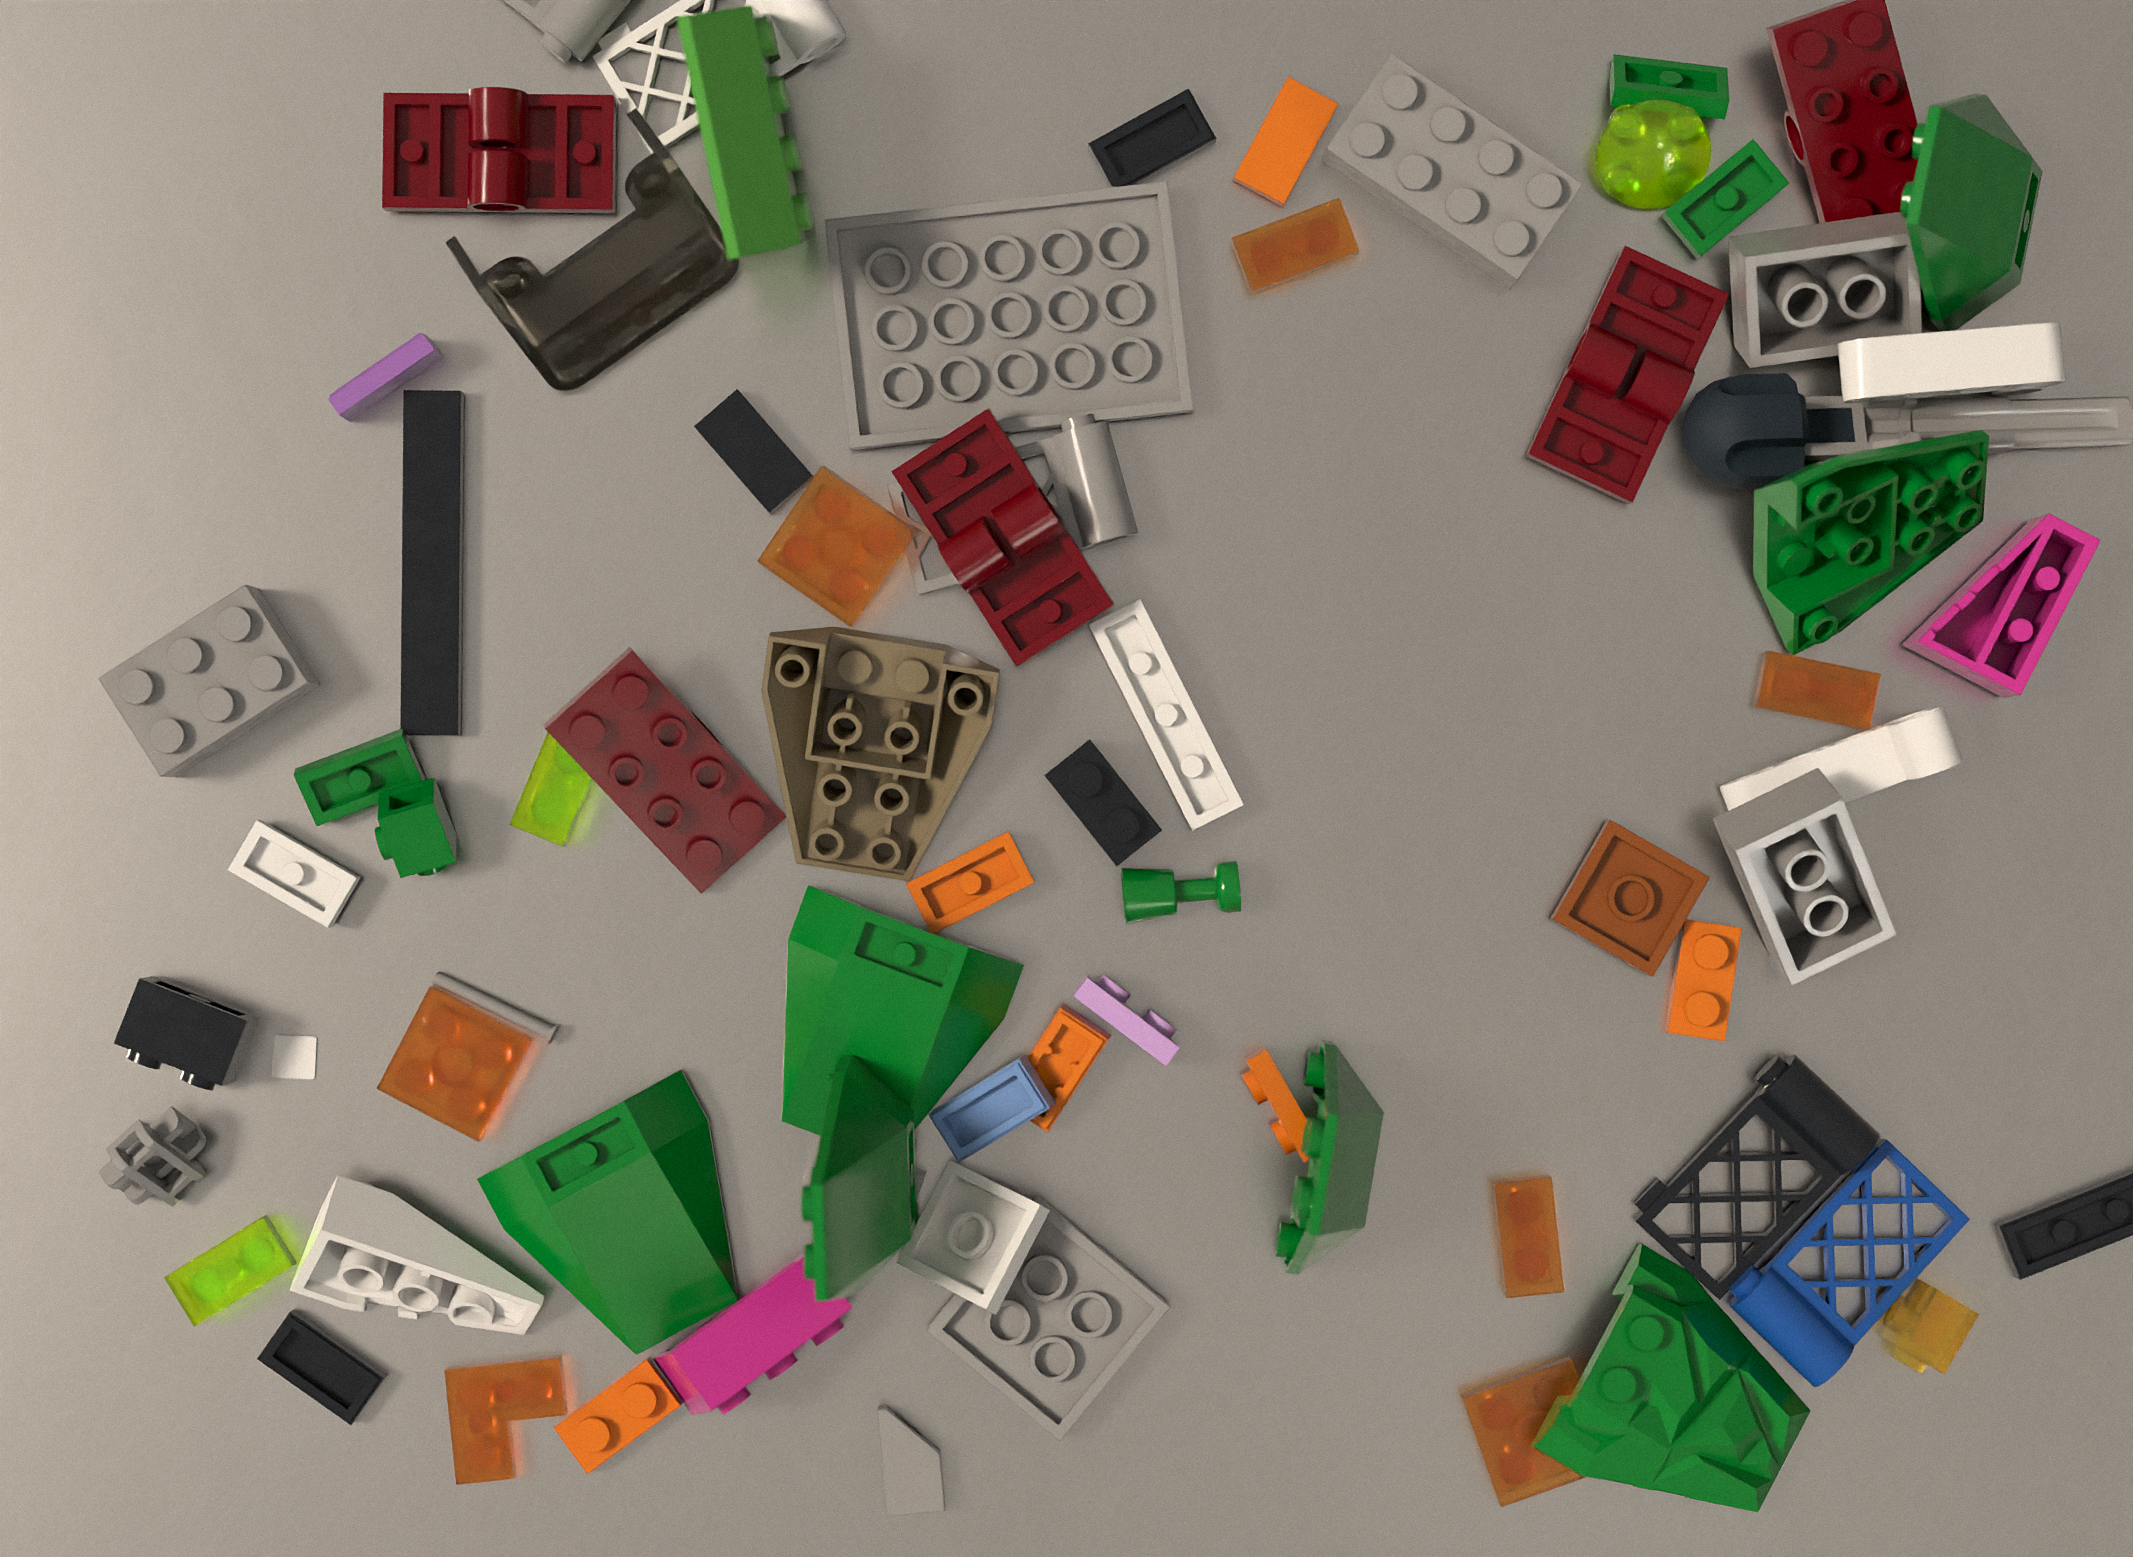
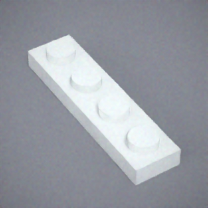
M1141 599L1089 624V628L1191 831L1243 806L1244 804Z

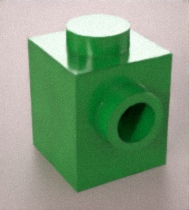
M434 777L379 793L377 820L380 826L375 828L376 841L385 861L394 860L400 878L414 874L419 876L433 875L445 869L448 864L456 862L457 835Z

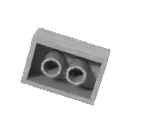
M1900 212L1728 237L1734 346L1750 368L1837 356V344L1845 341L1922 333L1920 279L1906 227V218H1902Z
M246 584L98 678L161 777H178L321 685L261 590Z
M1819 768L1712 819L1768 953L1791 986L1897 935L1844 800Z

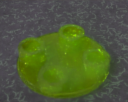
M1648 100L1634 105H1621L1611 113L1608 124L1597 144L1596 167L1598 175L1607 191L1626 205L1641 209L1667 207L1676 203L1704 179L1711 161V141L1700 116L1691 107L1668 100Z

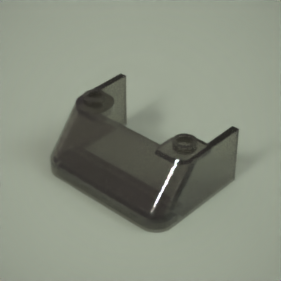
M637 108L629 112L627 116L653 153L633 167L625 182L626 195L636 210L553 269L542 275L532 261L524 257L514 256L503 259L485 272H482L455 236L445 242L477 293L545 381L556 390H574L589 382L726 285L734 277L739 266V258L728 260L720 226Z

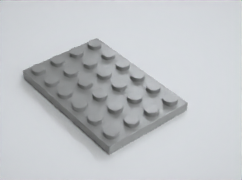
M1168 181L824 220L850 450L939 441L988 408L991 409L1006 433L1061 427V422L1086 414H1093L1094 421L1097 423L1193 412Z

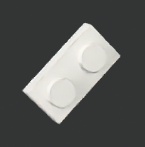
M256 820L228 869L235 875L327 928L334 925L361 878L262 820Z

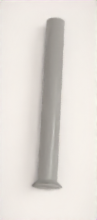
M438 972L433 980V985L546 1038L549 1045L558 1031L559 1025L552 1026L441 972Z

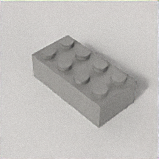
M1391 53L1329 143L1322 158L1325 164L1508 289H1511L1583 186V183L1393 53Z

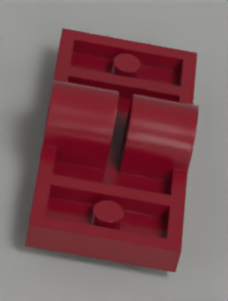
M1844 0L1767 27V33L1789 109L1784 112L1787 137L1795 157L1805 167L1819 222L1825 223L1894 212L1901 213V199L1904 187L1907 182H1914L1918 160L1913 158L1912 153L1913 139L1918 123L1885 0Z
M480 87L469 90V93H383L382 208L385 211L615 213L616 98L614 95L527 94L525 91L506 87Z
M1624 246L1534 436L1526 457L1627 504L1633 503L1668 425L1675 418L1688 393L1695 375V367L1728 299L1729 293L1628 246Z
M986 409L891 471L937 542V547L947 566L963 589L971 595L1016 667L1115 604L991 409Z
M631 647L624 651L543 724L545 730L701 894L786 818L781 808L728 753L708 727L675 696Z

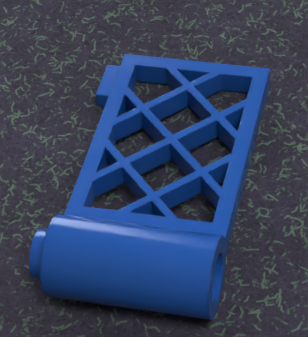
M1882 1139L1858 1165L1850 1170L1852 1173L1766 1266L1758 1270L1754 1265H1751L1729 1288L1734 1294L1729 1304L1730 1307L1813 1387L1822 1385L1842 1368L1859 1340L1970 1220L1887 1139ZM1885 1158L1900 1171L1901 1197H1872L1871 1173ZM1912 1184L1925 1196H1912ZM1861 1185L1862 1198H1849ZM1902 1203L1903 1238H1874L1873 1204ZM1913 1203H1933L1949 1220L1933 1237H1914ZM1862 1204L1863 1239H1834L1833 1215L1842 1205ZM1823 1227V1239L1811 1240ZM1903 1244L1904 1269L1895 1279H1875L1874 1245ZM1914 1244H1926L1915 1256ZM1863 1245L1865 1279L1835 1280L1834 1246ZM1823 1246L1825 1280L1804 1281L1788 1266L1790 1261L1803 1247ZM1876 1286H1887L1876 1299ZM1836 1287H1865L1866 1311L1852 1326L1837 1313ZM1812 1288H1825V1300Z

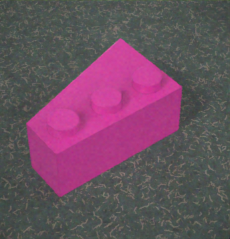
M2050 513L2031 519L1902 645L2003 698L2021 695L2101 540Z
M804 1254L743 1295L742 1299L717 1317L703 1323L697 1328L695 1333L670 1351L666 1349L653 1358L691 1415L710 1412L717 1407L722 1415L726 1414L751 1396L746 1386L763 1373L766 1374L769 1380L774 1379L798 1361L793 1353L798 1347L809 1339L818 1346L844 1327L839 1317L853 1307L846 1297L830 1301H815L814 1280H806L804 1276Z

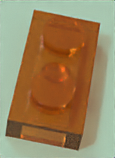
M1340 197L1231 238L1233 249L1250 294L1351 258L1360 252Z
M1765 651L1753 708L1867 731L1870 730L1881 674L1773 651Z
M1544 1175L1492 1181L1504 1296L1506 1298L1564 1292L1552 1177Z

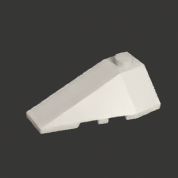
M339 1174L322 1204L290 1288L292 1292L342 1309L364 1312L367 1303L398 1307V1317L416 1320L418 1319L419 1312L447 1314L449 1319L458 1326L525 1335L544 1300V1295L395 1194L376 1188L366 1181L353 1180Z

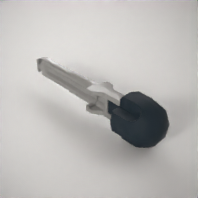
M1787 373L1741 374L1713 381L1695 395L1686 411L1682 441L1691 465L1713 483L1734 489H1758L1804 467L1808 463H1817L1840 455L1981 429L1989 435L1988 453H2011L2013 449L2126 446L2133 442V408L2130 406L2128 396L2010 400L2008 396L1910 398L1843 403L1842 396L1804 397V395L1798 393L1796 382Z

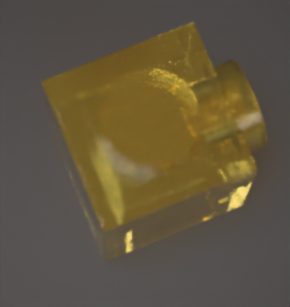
M1916 1278L1906 1297L1900 1296L1887 1310L1883 1320V1325L1887 1329L1882 1338L1897 1346L1892 1357L1923 1375L1929 1365L1945 1374L1979 1314Z

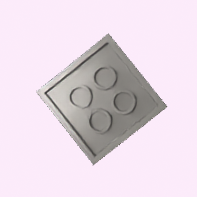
M1036 1195L1032 1201L1050 1211L997 1314L995 1315L955 1294L927 1327L926 1331L1057 1440L1061 1441L1170 1309V1304Z

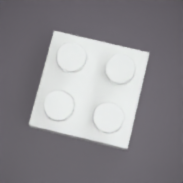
M950 1160L916 1224L911 1240L905 1245L896 1263L996 1315L1050 1210Z

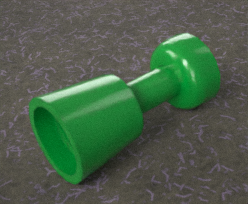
M1237 861L1217 864L1214 868V877L1175 880L1174 871L1170 869L1121 868L1126 925L1177 914V903L1216 900L1217 907L1222 912H1241V891Z

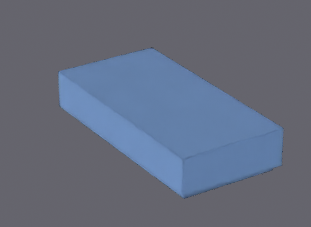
M1024 1054L940 1105L928 1115L959 1163L1048 1110L1056 1102Z

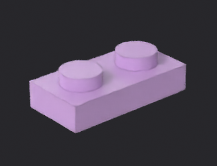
M1104 974L1097 983L1086 976L1074 992L1073 996L1165 1066L1168 1065L1180 1049V1046L1171 1039L1177 1029L1150 1009L1144 1017H1141L1125 1005L1131 995Z

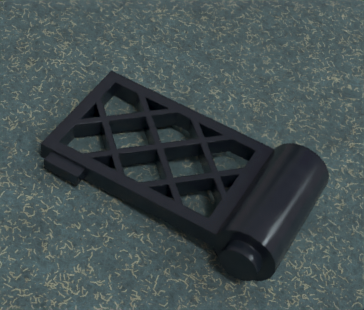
M1776 1055L1769 1060L1755 1077V1081L1760 1086L1749 1101L1667 1185L1657 1179L1634 1202L1641 1210L1634 1218L1635 1221L1719 1300L1729 1291L1730 1286L1751 1265H1754L1841 1175L1848 1173L1866 1157L1880 1137V1134L1796 1055H1791L1785 1060L1781 1056ZM1755 1114L1759 1115L1772 1128L1773 1152L1740 1153L1739 1131ZM1781 1137L1796 1151L1781 1152ZM1730 1140L1732 1141V1153H1718ZM1806 1160L1821 1174L1805 1192H1782L1781 1161ZM1740 1161H1773L1774 1192L1741 1193ZM1709 1162H1732L1733 1193L1700 1194L1699 1172ZM1691 1181L1692 1194H1679ZM1774 1201V1223L1765 1233H1742L1741 1202ZM1782 1201H1795L1782 1214ZM1733 1202L1734 1233L1701 1234L1700 1203ZM1669 1203H1692L1693 1234L1668 1235L1653 1219ZM1742 1242H1755L1742 1255ZM1693 1243V1258L1679 1244ZM1701 1243H1734V1264L1718 1281L1701 1266Z

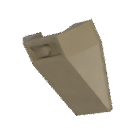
M823 627L770 632L761 692L796 863L910 881L991 729L1000 669L949 645L859 630Z

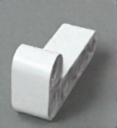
M2039 323L1872 337L1837 344L1843 403H1863L1992 392V396H2009L2038 392L2066 382L2060 323Z
M1941 706L1906 715L1735 779L1719 787L1729 811L1819 768L1843 798L1844 803L1905 780L1918 779L1940 772L1964 761L1944 708Z

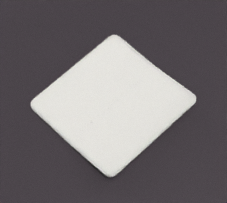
M274 1035L272 1077L314 1079L317 1038L315 1036Z

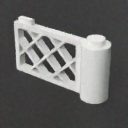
M680 0L633 31L625 22L598 41L602 50L592 56L649 151L654 156L700 128L697 112L688 117L690 105L695 106L689 74L687 75L683 95L654 89L661 57L686 62L684 53L663 49L667 28L677 21V17L692 15L690 12L703 4L702 13L713 11L715 0ZM746 0L745 6L752 5L759 11L760 17L767 16L770 20L772 19L779 56L781 57V59L770 65L773 77H781L798 65L825 54L838 45L847 34L827 0ZM656 34L653 46L641 44ZM630 50L651 54L644 86L622 81L611 62ZM629 91L642 94L639 107ZM651 96L681 103L676 125L656 137L646 120Z

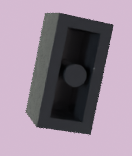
M1090 739L1044 775L1116 866L1162 831Z
M154 976L139 978L114 1044L129 1049L126 1058L137 1064L152 1069H160L161 1064L165 1063L182 1070L180 1079L184 1082L213 1091L215 1084L223 1086L235 1081L259 1018Z

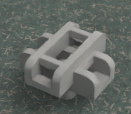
M171 1106L151 1125L138 1119L105 1149L111 1161L99 1171V1174L106 1185L112 1189L121 1190L126 1198L136 1205L143 1203L154 1194L168 1205L174 1206L180 1200L178 1193L192 1180L200 1183L207 1176L200 1162L194 1159L204 1148L206 1138L197 1124ZM174 1168L179 1170L168 1181L163 1179Z

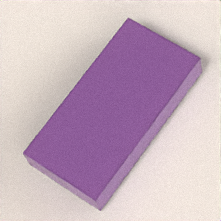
M418 333L331 393L328 400L339 416L352 421L444 356L432 339L424 333Z

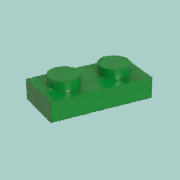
M1613 54L1609 73L1610 106L1622 107L1638 113L1656 111L1681 114L1690 119H1703L1707 117L1725 120L1730 101L1728 71L1726 67Z
M1752 139L1668 208L1661 216L1696 259H1699L1789 184V181L1755 140Z
M403 728L295 768L294 778L316 826L378 804L379 793L425 780Z

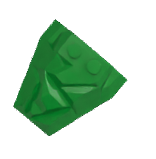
M1638 1244L1612 1292L1613 1296L1621 1300L1615 1314L1571 1396H1557L1531 1447L1580 1476L1614 1481L1641 1489L1657 1490L1684 1496V1498L1759 1512L1811 1410L1764 1356L1759 1353L1739 1330L1738 1326L1719 1307L1690 1272L1647 1246Z

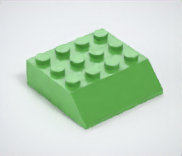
M752 5L677 17L728 260L802 244L806 240L805 230H809L815 225L808 192L797 194L793 171L802 170L803 167L796 135L785 136L781 114L791 112L784 77L772 76L769 56L779 54L772 19L770 20L767 16L760 17L759 11Z

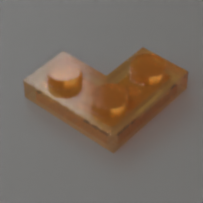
M562 1355L450 1366L444 1370L456 1485L508 1480L516 1477L511 1421L563 1416L568 1412Z

